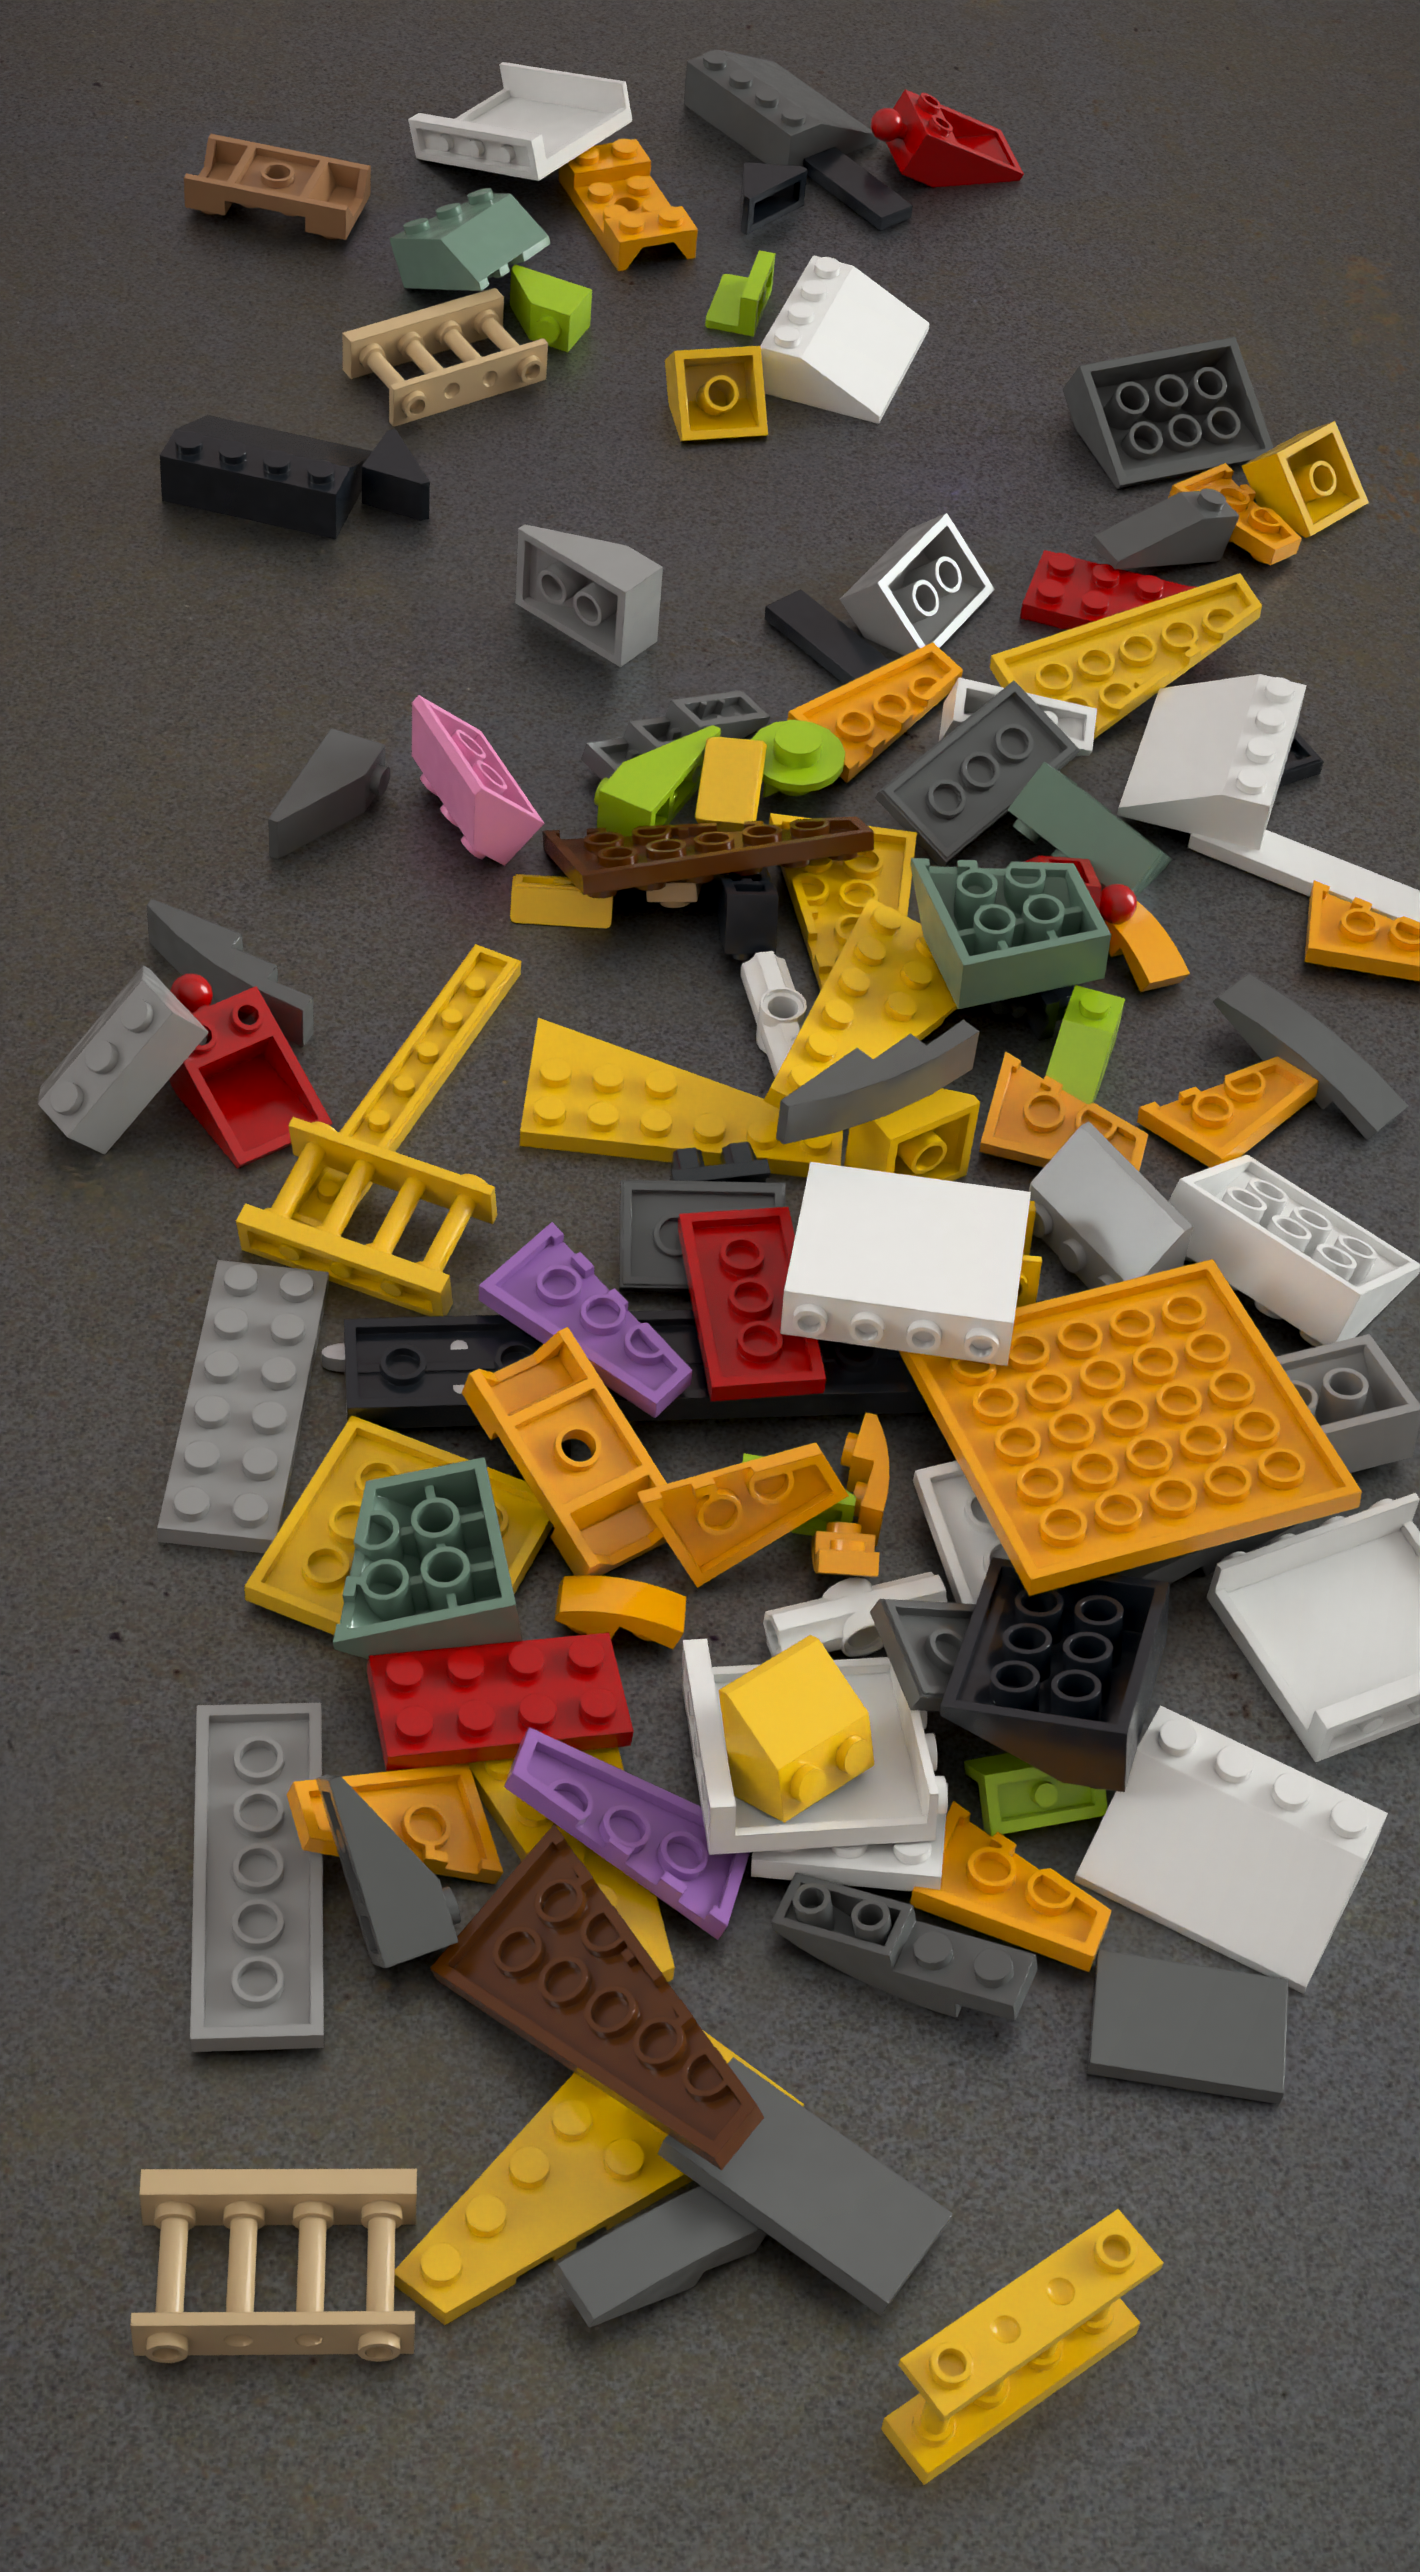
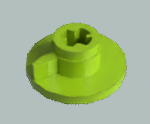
M799 720L774 722L761 728L751 739L764 741L767 744L762 777L764 782L763 797L770 796L778 791L790 796L805 795L834 783L843 772L845 750L840 739L829 729L813 722Z

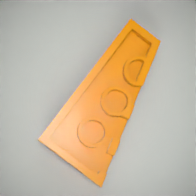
M932 642L790 710L787 720L813 722L829 729L840 739L845 750L843 772L840 777L848 783L945 698L952 690L957 679L962 678L963 669Z

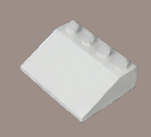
M813 255L761 344L765 394L879 424L929 330L930 323L856 267L841 263L831 257Z
M1256 674L1159 688L1118 807L1117 815L1260 850L1296 731L1307 685L1291 682L1285 678Z
M1249 1155L1238 1157L1181 1178L1168 1201L1193 1226L1185 1256L1186 1261L1199 1263L1213 1259L1232 1290H1240L1255 1300L1256 1308L1265 1315L1275 1319H1284L1298 1328L1300 1336L1316 1347L1355 1338L1420 1272V1264Z
M1160 1705L1137 1747L1125 1792H1115L1076 1873L1074 1882L1266 1976L1288 1979V1987L1304 1994L1373 1852L1388 1813Z

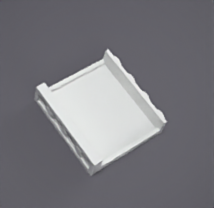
M502 62L499 66L504 89L457 118L452 119L418 113L408 119L416 159L539 181L631 123L632 115L626 81Z
M810 1162L784 1289L780 1334L1008 1366L1031 1192Z
M1416 1493L1396 1500L1389 1498L1380 1500L1368 1510L1346 1518L1343 1516L1332 1517L1318 1528L1298 1535L1292 1533L1282 1535L1269 1545L1248 1553L1243 1551L1234 1552L1216 1565L1207 1594L1208 1601L1315 1762L1420 1723V1531L1412 1521L1420 1500Z
M707 1639L683 1640L682 1691L709 1855L936 1840L937 1815L947 1813L948 1792L945 1777L935 1776L934 1771L937 1769L934 1733H924V1729L927 1727V1711L910 1710L888 1657L833 1660L869 1713L875 1765L784 1823L734 1796L728 1763L719 1689L761 1664L712 1667Z

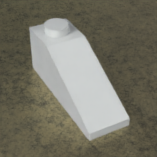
M958 678L943 705L939 741L1004 688ZM1027 693L1080 749L1076 756H1089L1091 754L1097 708Z

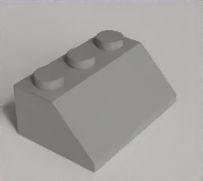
M945 513L909 529L840 598V601L864 638L905 656L932 642L940 648L995 589L951 518Z
M143 965L41 1085L38 1105L68 1138L105 1155L209 1032L159 978Z
M1090 1122L1081 1125L1030 1183V1201H1035L1036 1208L1033 1234L1041 1238L1059 1256L1063 1266L1068 1271L1075 1273L1089 1289L1183 1266L1193 1226Z
M1370 1334L1276 1357L1350 1473L1413 1456L1420 1426V1403Z

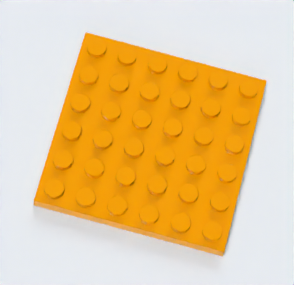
M1213 1259L1017 1307L1008 1366L899 1351L1029 1596L1352 1510L1360 1506L1361 1489Z

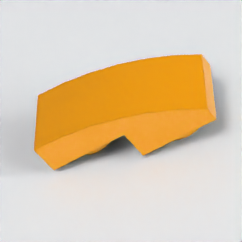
M1138 901L1134 915L1127 922L1112 924L1104 920L1111 933L1109 954L1111 957L1124 955L1140 992L1181 983L1190 975L1182 956L1165 929Z
M866 1412L859 1434L848 1432L840 1465L850 1468L846 1490L854 1492L853 1495L856 1496L854 1516L859 1517L858 1524L862 1525L861 1534L875 1535V1546H877L888 1494L889 1456L884 1432L877 1415Z
M826 1523V1532L816 1531L812 1536L811 1552L815 1573L878 1577L880 1552H874L875 1535L861 1534L862 1525L856 1523Z
M594 1575L564 1576L558 1588L554 1620L581 1635L609 1632L611 1639L617 1629L622 1627L631 1631L642 1640L654 1641L674 1649L684 1633L686 1596L665 1588L625 1578Z

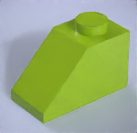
M514 264L511 268L510 306L529 340L536 341L544 338L548 342V346L569 352L590 327L592 289Z

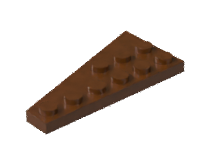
M857 816L796 819L790 823V829H781L775 825L763 824V821H745L743 831L717 832V823L639 826L632 830V836H623L617 832H607L606 828L587 829V836L578 839H561L560 830L542 831L544 851L583 895L592 898L612 897L617 894V890L633 887L644 891L659 890L666 886V882L685 880L690 883H705L713 880L714 875L730 872L741 876L756 875L762 872V867L781 865L785 868H802L808 866L810 860L828 857L835 861H847L856 858L859 852L874 850V831Z
M553 1824L457 1936L458 1943L449 1945L430 1967V1970L440 1983L721 2171L764 2119L754 2099L703 2032L694 2016L677 1996L660 1969L616 1908L612 1906L555 1824Z

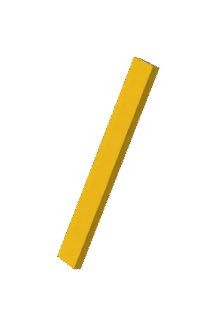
M475 944L339 1133L396 1152L521 975V961ZM320 1164L295 1209L291 1220L311 1227L321 1226L349 1174ZM370 1182V1183L368 1184V1186H367V1188H366V1190H365V1192H364L362 1198L360 1199V1201L363 1199V1197L365 1196V1194L368 1192V1190H369L370 1187L372 1186V1184H373L372 1182Z

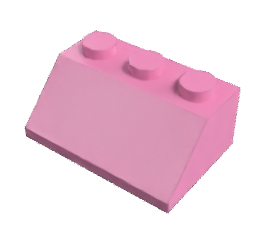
M418 695L412 702L411 756L423 772L420 776L421 782L429 791L440 798L443 803L440 810L464 834L461 842L465 848L481 860L487 856L505 866L544 825L543 820L482 731Z

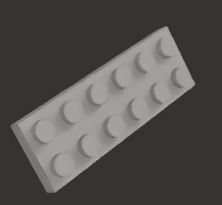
M223 1260L217 1261L158 1522V1542L265 1553L282 1527L329 1289V1272Z
M321 1703L197 1705L190 2016L191 2052L324 2048L323 1854L302 1850L287 1798V1793L293 1782L313 1780L322 1776Z

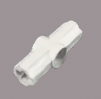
M773 951L755 953L752 959L742 963L741 979L757 1023L756 1043L767 1054L774 1077H776L806 1020L807 1005L803 995L794 988L785 959L777 957Z
M932 1572L873 1586L865 1578L845 1579L831 1586L822 1598L766 1611L763 1625L766 1632L767 1646L771 1656L774 1657L807 1636L812 1635L821 1641L827 1652L841 1649L846 1656L854 1658L872 1654L884 1647L870 1614L871 1609L879 1599L947 1602L945 1586L939 1574L934 1575Z

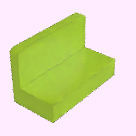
M759 250L748 278L723 274L706 315L705 326L707 328L754 337L772 291L776 253Z
M1010 1753L964 1761L965 1774L978 1782L984 1831L990 1836H994L997 1832L1007 1834L1104 1816L1108 1809L1106 1789H1093L1087 1786L1062 1783Z

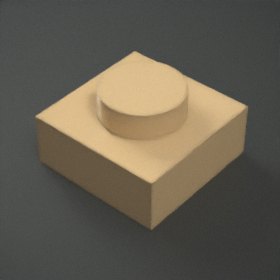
M685 880L666 882V886L662 889L646 891L647 902H660L662 906L668 908L687 906L690 902H697L703 883H690Z

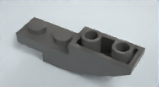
M797 1872L771 1922L772 1929L837 1970L908 2002L957 2018L962 2006L1016 2021L1038 1970L1036 1954L916 1921L913 1905Z

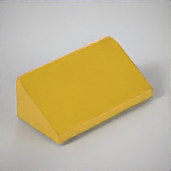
M711 737L706 740L695 819L699 824L717 823V832L743 831L745 821H756L767 744L764 741Z
M516 874L512 880L510 919L514 923L606 929L611 925L613 896L608 898H592L583 895L568 877Z

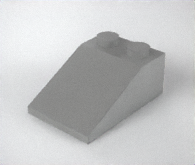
M526 524L518 528L515 599L517 605L619 667H622L657 642L663 567L626 545Z

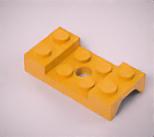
M618 139L613 143L595 145L559 168V182L617 271L626 270L643 247L672 242L677 245L687 259L696 258L698 229L682 206L673 207L669 204L650 176L651 160L637 139Z
M568 1327L559 1330L532 1355L494 1373L477 1369L468 1374L462 1395L490 1440L499 1437L555 1527L551 1539L574 1576H601L667 1542L637 1494L639 1491L667 1484V1482ZM568 1439L581 1440L589 1447L592 1457L582 1462L571 1460L564 1454L561 1443Z

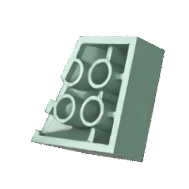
M485 188L468 194V202L461 205L460 203H452L436 209L437 216L429 220L428 218H420L405 223L403 225L404 231L390 237L389 240L404 288L482 291L489 286L487 278L503 277L510 272L508 265L525 262L550 245L549 236L511 194H493L491 188Z
M1043 762L1007 809L1018 818L1013 827L1034 843H1037L1043 837L1057 848L1051 856L1089 859L1102 887L1101 891L1111 884H1123L1129 887L1137 897L1173 860L1122 819L1111 814L1107 807L1086 791L1080 789L1074 781L1046 762Z
M911 858L910 867L923 937L958 1009L1104 979L1111 933L1074 863L1011 861L1006 869L978 868L977 860H958L957 867L930 866L929 859Z
M485 1457L366 1481L354 1537L355 1551L350 1576H346L342 1595L344 1600L340 1624H336L333 1639L334 1650L368 1659L369 1655L522 1641L514 1592Z

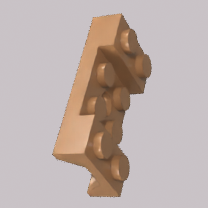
M210 134L208 137L204 167L200 174L197 176L186 173L184 176L186 208L201 210L203 213L210 215H226L232 203H238L247 208H262L281 212L286 216L305 217V232L318 234L327 239L346 240L371 195V166L215 134Z

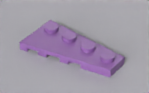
M551 1222L479 1285L478 1300L543 1344L559 1330L568 1327L603 1383L656 1418L691 1385L692 1369L648 1323H640L629 1312V1302L615 1288L609 1290L595 1276L593 1264L581 1252L575 1254L563 1242L564 1234Z
M529 1727L520 1743L504 1787L719 1940L728 1926L750 1852L709 1855L701 1806Z

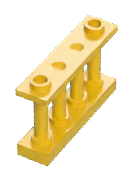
M293 1117L288 1126L293 1155L299 1158L271 1208L263 1210L245 1203L236 1219L241 1249L291 1268L329 1272V1281L430 1317L447 1316L453 1300L450 1275L443 1273V1270L470 1217L494 1224L497 1218L495 1186L489 1185L485 1180L476 1175H460L344 1135L328 1124L317 1121L310 1123ZM320 1164L349 1174L321 1226L311 1227L291 1220L295 1209ZM370 1182L398 1191L399 1193L372 1243L363 1245L341 1237ZM420 1199L450 1209L423 1261L414 1263L392 1255Z
M1119 2209L1115 2210L899 2360L898 2366L919 2391V2394L887 2415L883 2420L881 2430L922 2484H927L1135 2336L1140 2326V2321L1121 2300V2297L1158 2272L1164 2262Z

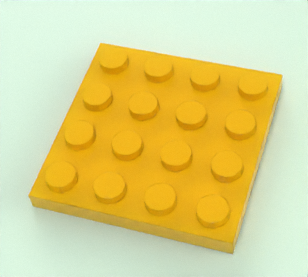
M351 1415L245 1584V1600L334 1635L336 1624H340L344 1605L342 1595L346 1576H350L355 1551L354 1537L366 1481L468 1461V1459ZM487 1467L512 1588L515 1594L551 1531L553 1524L526 1481Z

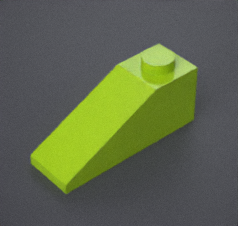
M714 725L708 726L623 762L610 778L605 777L597 787L594 796V804L598 806L597 828H606L607 832H617L623 836H632V830L639 826L669 825L699 788L706 740L711 737H720L721 728Z
M1075 985L1061 1023L1046 1075L1063 1084L1062 1090L1086 1104L1095 1103L1115 1045L1125 998Z

